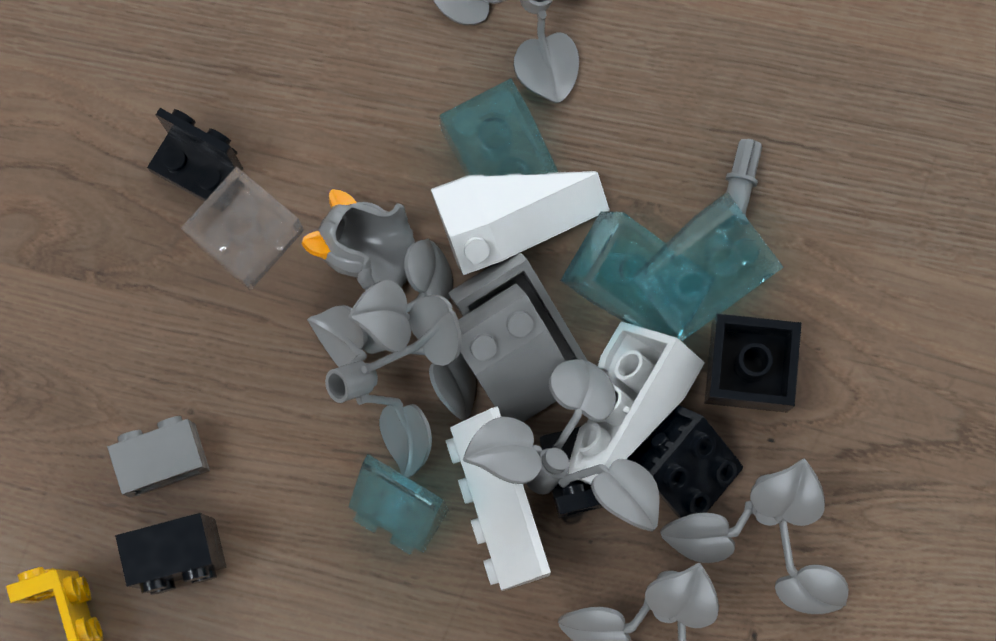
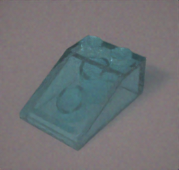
M511 78L439 115L441 131L466 176H504L518 173L522 175H535L558 172L538 127Z
M726 192L695 215L632 277L677 336L683 341L714 319L717 314H721L784 267L730 194Z
M601 211L560 281L594 305L626 323L680 339L714 279L624 212Z
M367 454L362 463L348 506L357 513L353 521L375 533L378 526L393 535L389 543L411 555L414 548L424 553L449 511L443 499Z

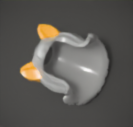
M332 189L329 193V203L332 209L322 220L318 231L303 237L302 246L310 254L323 258L328 266L336 272L357 278V281L365 291L373 284L382 280H391L402 288L408 280L404 268L405 255L410 245L415 242L413 230L408 223L405 207L397 203L394 209L388 212L373 203L356 202L348 193Z

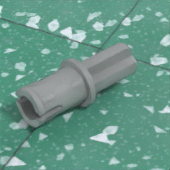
M741 139L738 143L732 171L726 175V180L729 183L723 208L720 211V215L737 221L746 219V211L752 188L758 184L755 175L762 151V144L758 141Z

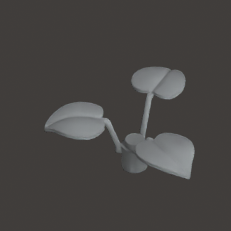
M433 0L446 17L462 25L482 23L489 14V3L498 4L506 1ZM520 0L522 7L527 12L537 14L538 39H528L518 47L513 63L515 74L520 83L531 92L553 103H560L570 93L577 79L579 70L577 47L573 40L565 33L557 32L548 37L545 36L546 10L550 7L553 0Z
M429 238L410 245L404 259V268L408 282L415 291L419 292L415 300L407 304L406 295L397 283L391 280H382L370 286L360 296L350 311L348 319L367 332L368 341L364 348V351L374 354L385 350L390 352L403 350L411 337L410 315L408 312H410L416 301L429 295H440L447 300L450 299L448 292L453 288L450 265L441 249ZM421 347L419 350L410 353L426 356L423 347ZM460 353L457 359L450 364L440 366L432 363L429 368V375L433 389L439 399L457 418L464 421L470 416L476 394V376Z
M429 295L416 301L409 313V323L412 333L418 340L406 346L403 350L393 352L372 363L363 362L367 358L366 353L363 351L368 341L367 332L348 319V315L352 310L351 307L346 305L334 306L320 314L311 316L307 321L338 366V368L328 371L325 384L328 394L337 403H343L356 398L359 405L364 403L388 405L382 410L379 419L382 438L400 468L402 479L413 476L425 464L431 451L432 433L426 416L415 404L403 407V403L399 398L369 395V393L378 382L376 369L415 352L423 347L428 360L435 365L444 366L457 359L461 351L462 335L457 315L452 310L451 303L440 295Z
M584 359L564 361L557 365L550 375L549 389L554 399L564 408L575 410L572 418L552 448L542 450L540 446L533 445V432L524 422L511 417H498L490 420L477 431L465 451L464 462L476 465L506 482L527 484L533 492L542 495L550 493L558 483L561 487L565 488L570 482L598 474L591 482V489L595 498L606 510L623 521L647 531L653 532L658 526L659 490L657 483L649 471L640 464L627 459H617L611 464L609 469L605 465L599 464L567 474L569 459L561 448L579 422L582 414L592 421L602 422L612 413L616 402L615 390L609 377L598 366L589 361H584Z
M802 459L782 471L760 476L751 489V501L745 502L744 511L736 525L732 528H729L727 519L721 515L696 513L676 519L666 524L660 530L662 538L683 556L697 562L714 563L725 560L734 553L735 542L732 538L740 534L751 514H754L757 521L763 525L772 526L779 523L785 564L789 573L788 576L779 578L775 583V590L779 599L789 608L807 614H826L846 606L849 593L848 583L837 570L822 565H808L798 571L794 566L787 522L797 526L812 524L821 518L825 509V497L821 483L806 459Z
M697 563L682 572H661L657 579L647 586L644 604L629 623H625L622 613L606 607H588L562 615L557 623H559L561 630L572 641H631L628 633L634 632L649 610H652L654 616L661 622L674 623L677 621L678 641H686V626L690 628H703L714 623L718 616L719 603L711 579L701 563Z

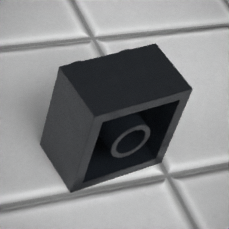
M717 314L711 324L704 404L785 413L790 411L795 406L802 323Z
M202 513L115 535L126 586L139 588L142 594L150 592L151 595L174 590L176 589L175 581L182 579L184 582L191 581L192 584L217 578L216 570L227 568L216 520Z

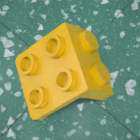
M38 567L18 574L19 582L6 586L10 603L35 604L55 597L68 641H103L101 625L96 617L91 618L87 601L91 600L88 582L84 576L79 577L78 571L55 568L44 570L43 567Z

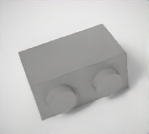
M175 416L158 422V429L144 434L142 430L130 431L118 436V443L107 446L122 495L132 498L210 471L196 424L189 419L182 420L181 416Z

